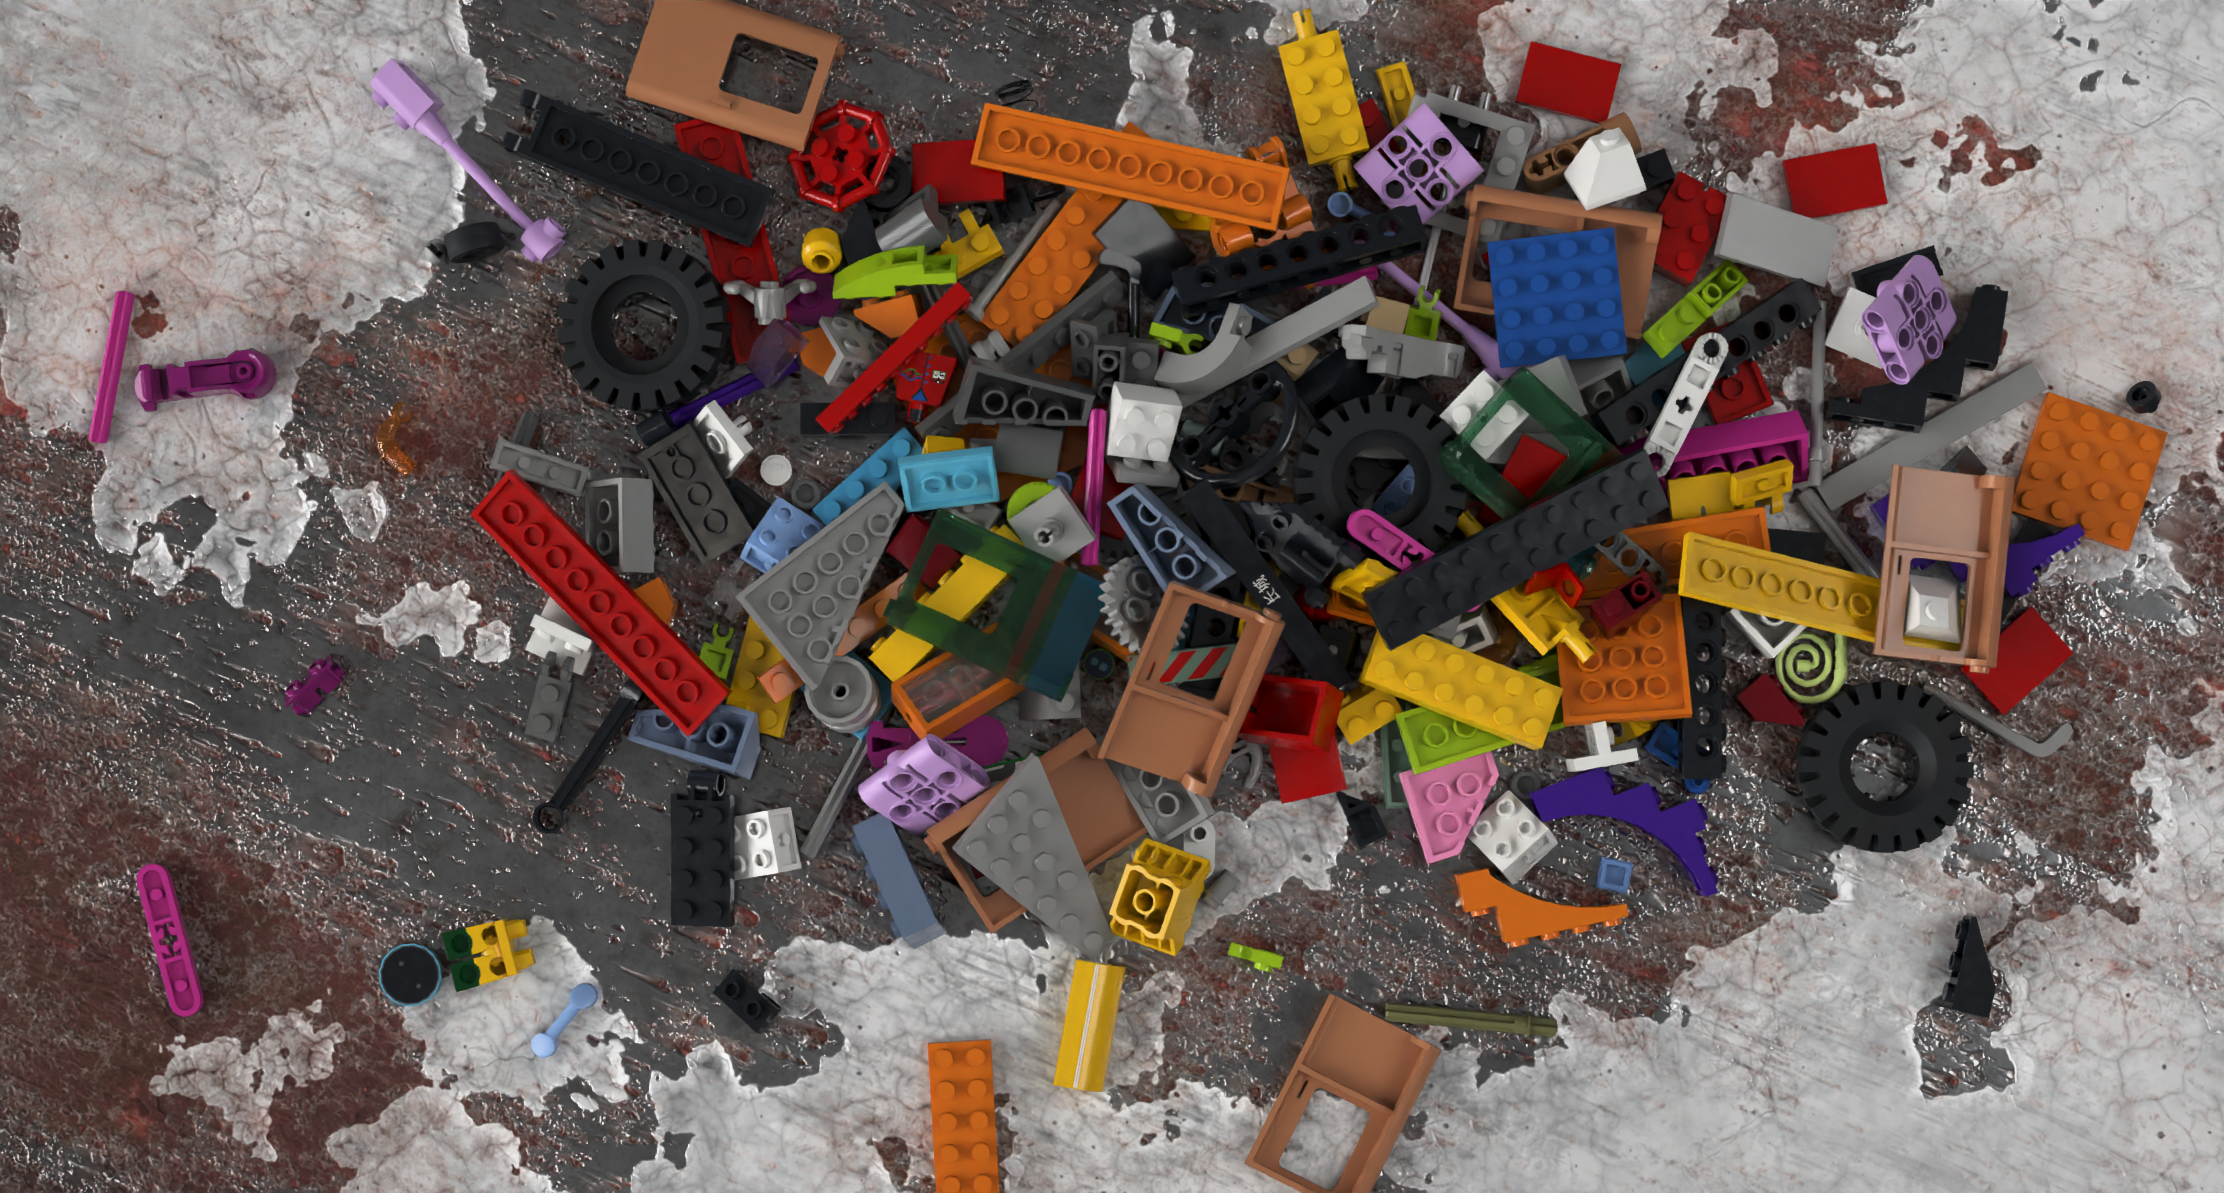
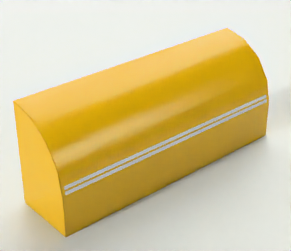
M1076 958L1053 1085L1092 1092L1103 1091L1126 967Z

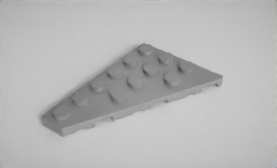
M886 480L736 595L739 603L812 693L819 689L905 509L904 502Z
M1031 752L954 844L952 849L1088 958L1095 961L1114 937L1040 759Z

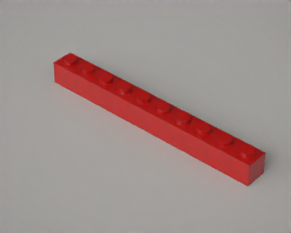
M957 282L815 420L831 436L834 433L838 434L844 428L843 424L848 419L851 421L857 416V410L862 406L866 407L872 401L871 397L876 392L880 393L886 388L887 385L885 383L891 378L892 380L901 373L900 369L904 365H910L915 359L914 356L919 351L923 352L929 346L928 342L933 337H939L944 331L943 328L947 324H952L958 318L957 314L961 310L965 311L972 305L973 297Z

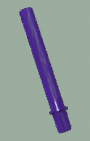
M788 354L668 414L672 418L677 430L689 420L693 422L705 405L713 400L722 408L800 369L799 364L793 354Z

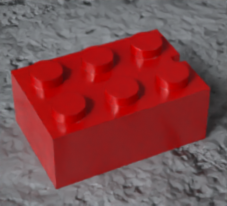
M1679 171L1675 175V179L1668 186L1655 213L1663 214L1653 271L1686 288L1692 283L1719 232L1727 195L1712 187L1704 191L1702 190L1704 183Z
M1264 674L1250 706L1257 710V713L1254 714L1250 710L1248 711L1238 737L1247 743L1329 754L1344 693L1329 682Z

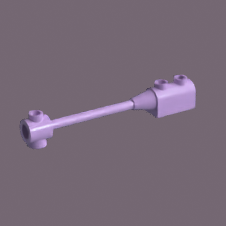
M391 58L371 81L370 85L375 89V92L371 95L372 98L383 108L390 105L397 112L392 118L401 128L407 130L411 126L413 130H418L439 146H443L525 231L520 240L525 245L521 252L527 259L533 263L539 259L544 263L555 256L565 243L562 239L567 234L564 228L549 216L545 220L539 219L533 222L452 139L449 130L436 114L445 104L402 60Z
M1356 240L1353 243L1360 245L1366 242L1363 240ZM1387 262L1376 265L1417 298L1421 285L1394 263ZM1425 289V297L1427 299H1434V296ZM1438 300L1434 305L1433 309L1442 311L1441 318L1462 335L1461 337L1481 359V363L1485 365L1483 370L1496 382L1500 378L1504 379L1538 365L1500 368L1497 340L1478 329V327L1472 324L1469 325L1441 301Z

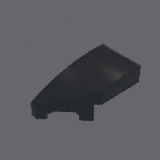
M1021 183L1006 190V201L987 202V210L981 224L979 223L978 226L981 228L989 224L991 229H997L1037 213L1034 203L1029 202L1028 197L1030 195L1027 194L1030 192L1027 184Z
M1341 791L1336 792L1337 799L1360 850L1389 838L1376 807L1371 805V802L1359 800Z

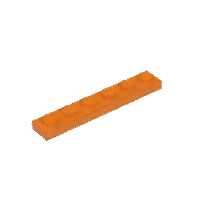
M907 569L858 605L834 656H844L914 606L927 593L920 580ZM785 658L756 677L775 704L805 684Z

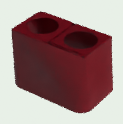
M911 512L892 535L886 546V551L931 589L963 557L961 551L916 512Z

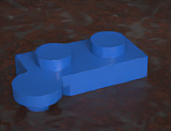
M1658 722L1643 749L1677 769V731L1663 722ZM1696 743L1697 753L1701 756H1706L1709 750ZM1684 779V785L1689 792L1701 794L1709 788L1710 780Z

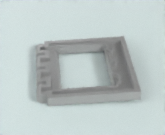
M1427 92L1426 98L1413 95L1408 116L1425 102L1438 118L1440 113L1501 131L1483 185L1515 190L1536 125ZM1404 125L1403 129L1421 148L1423 144L1411 132V130L1406 125ZM1400 136L1398 146L1407 148V141L1404 137ZM1422 159L1412 161L1410 164L1411 174L1415 177H1420L1425 161ZM1392 161L1391 165L1396 170L1398 166ZM1400 181L1398 185L1389 182L1386 192L1391 198H1399L1404 193V186ZM1380 198V201H1379V202L1382 203V204H1386V203ZM1439 211L1425 224L1466 236L1468 219ZM1490 218L1483 219L1478 240L1486 243L1498 241L1504 221Z

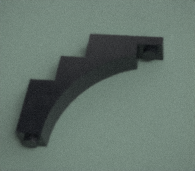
M1992 284L1976 287L1971 298L1968 314L1960 332L1941 353L1940 357L1918 370L1907 384L1900 385L1890 382L1880 386L1863 388L1859 404L1854 403L1853 399L1847 397H1836L1835 400L1829 399L1824 419L1919 434L1923 427L1927 398L1957 402L1961 394L1964 367L1994 371L1999 359L2009 291L2001 290L1999 286Z

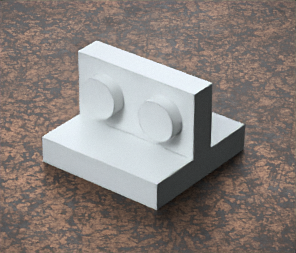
M549 597L542 614H535L530 626L535 629L525 650L544 659L549 651L556 652L555 664L560 666L563 665L567 656L575 658L573 672L584 676L598 645Z
M1606 721L1585 725L1590 755L1565 759L1567 771L1571 772L1639 761L1637 748L1611 751L1610 746L1615 745L1612 727H1607Z

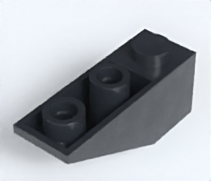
M1964 915L1963 920H1960L1956 926L1955 938L1958 939L1956 952L1953 951L1950 955L1948 967L1952 972L1949 983L1946 982L1943 987L1942 1000L1945 1001V1008L1989 1018L1996 986L1977 918Z

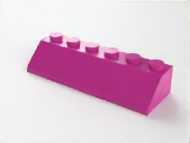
M1798 410L1690 429L1670 470L1665 475L1658 477V480L1668 501L1666 479L1704 475L1721 471H1730V474L1788 459L1794 465L1792 484L1808 481V431ZM1648 437L1637 439L1625 448H1622L1621 445L1615 446L1624 455L1616 457L1614 462L1643 448ZM1651 453L1649 459L1654 470L1657 471L1661 468L1663 461L1659 454Z

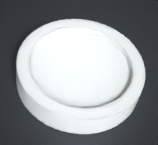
M782 455L768 456L761 464V476L768 484L781 486L788 482L792 475L791 463Z

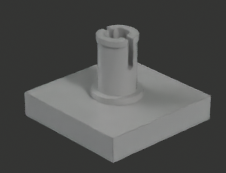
M1062 484L1008 520L1044 573L1052 568L1055 561L1060 563L1097 538V535Z

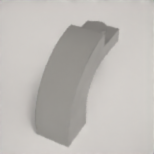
M1229 303L1219 332L1213 342L1204 350L1190 355L1164 351L1154 380L1163 388L1175 389L1177 394L1183 395L1201 394L1223 385L1236 375L1250 356L1253 348L1244 339L1251 330L1253 317L1241 305Z

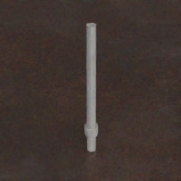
M1817 300L1822 310L1813 315L1816 320L1813 322L1810 448H1808L1809 487H1821L1822 463L1825 462L1826 449L1822 448L1827 302L1823 300Z

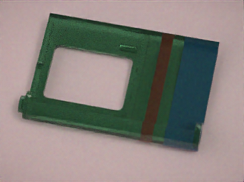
M1521 367L1504 382L1460 434L1441 448L1439 451V464L1498 516L1504 519L1621 459L1625 455L1526 367ZM1509 400L1515 401L1569 450L1568 457L1532 497L1524 496L1470 447L1472 440ZM1609 538L1599 542V544L1603 546ZM1592 546L1563 562H1566L1578 578L1583 581L1596 566L1597 559L1594 555L1598 550Z
M938 508L897 600L890 598L883 616L888 618L886 624L1061 703L1071 683L1075 668L1099 619L1100 609L1105 606V603L1098 599L1105 592L1099 587L1103 582ZM937 544L947 545L1016 578L1017 582L993 633H985L914 599L915 589Z

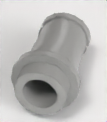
M1224 868L1208 890L1204 889L1203 892L1205 894L1202 896V899L1215 910L1219 905L1223 907L1224 904L1222 902L1240 880Z

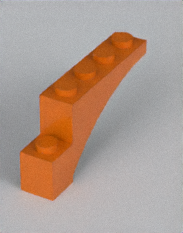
M1489 868L1455 874L1462 910L1464 912H1471L1472 917L1488 914L1490 913L1489 907H1494L1501 941L1504 943L1510 942L1511 947L1529 944L1528 938L1540 935L1542 940L1560 937L1559 931L1572 929V934L1591 930L1590 925L1602 922L1603 927L1618 925L1622 923L1621 918L1629 916L1627 905L1622 902L1601 906H1574L1536 899L1498 881L1490 875Z

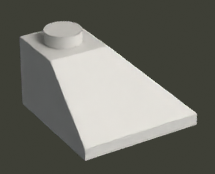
M1619 127L1613 130H1605L1601 134L1589 137L1564 172L1566 181L1586 211L1646 191V185L1632 146Z
M1909 574L1903 636L1960 643V582Z

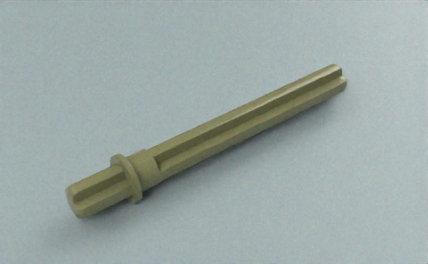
M1388 1002L1385 1007V1020L1393 1022L1524 1034L1525 1038H1529V1035L1554 1037L1557 1033L1558 1024L1555 1018L1531 1016L1529 1012L1526 1015L1392 1002Z

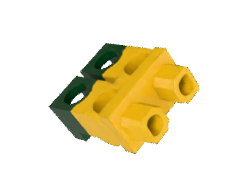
M508 918L441 933L448 961L477 953L481 954L480 957L449 965L456 992L522 973V969H526L536 963L532 947L516 951L513 939L528 935L525 919L508 921Z

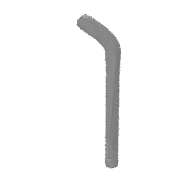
M1926 681L1920 687L1924 689L1923 692L1925 694L1935 695L1946 704L1945 707L2035 757L2049 756L2058 750L2074 732L2070 724L2064 723L2045 741L2036 743Z

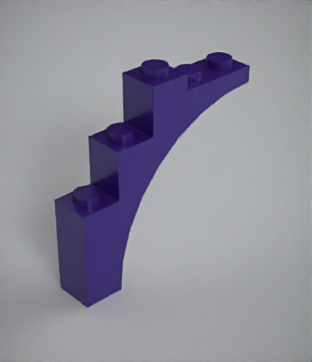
M1889 493L1868 506L1885 531ZM2079 523L2071 524L2047 537L2026 543L2009 544L2004 586L2005 595L2007 597L2016 595L2017 598H2021L2034 589L2032 583L2038 580L2032 568L2035 567L2037 571L2041 570L2054 561L2051 556L2061 549L2064 553H2067L2081 543L2078 538L2085 534ZM1913 558L1910 563V569H1915L1919 566L1921 570H1924L1938 560ZM1944 561L1958 582L1964 583L1967 581V565Z
M1603 767L1588 769L1527 792L1535 815L1541 822L1565 816L1597 815L1611 817L1638 827L1655 837L1677 857L1689 873L1700 896L1707 897L1718 892L1715 886L1719 884L1717 874L1712 866L1708 867L1704 857L1707 854L1706 845L1702 837H1697L1695 834L1707 829L1704 821L1708 820L1703 804L1701 802L1697 803L1696 799L1689 798L1659 810L1658 805L1661 804V798L1655 786L1651 787L1649 782H1643L1613 794L1611 790L1615 788L1613 778L1609 770L1604 771Z

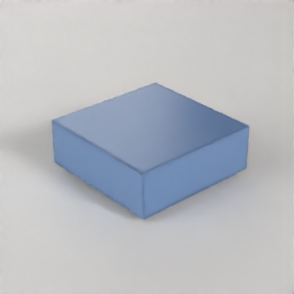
M1601 857L1595 887L1628 894L1633 863Z

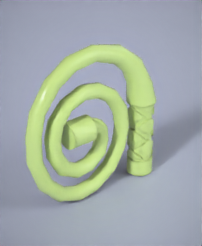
M1802 631L1777 654L1775 659L1776 675L1784 686L1783 690L1786 695L1797 702L1806 704L1825 702L1839 693L1848 673L1847 636L1835 633L1836 669H1834L1833 682L1824 693L1811 697L1796 693L1786 683L1783 675V657L1786 649L1795 640L1807 638L1819 644L1824 652L1825 666L1821 674L1814 679L1804 680L1798 678L1794 673L1793 659L1798 652L1802 650L1809 651L1813 656V661L1796 660L1795 669L1796 672H1810V670L1817 668L1819 665L1820 656L1818 650L1810 644L1804 643L1791 648L1786 657L1785 669L1788 677L1795 684L1803 687L1816 686L1826 679L1832 668V656L1823 638L1813 632Z

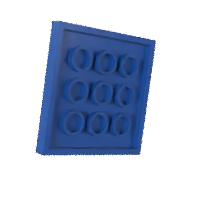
M1614 227L1487 242L1500 368L1540 364L1566 355L1567 360L1627 354Z

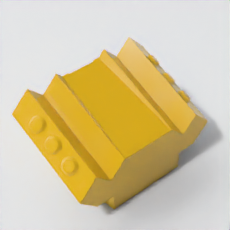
M1145 838L1136 850L1133 861L1126 864L1109 914L1113 916L1110 923L1112 934L1176 956L1185 944V933L1192 925L1195 907L1204 891L1203 881L1211 871L1210 860Z

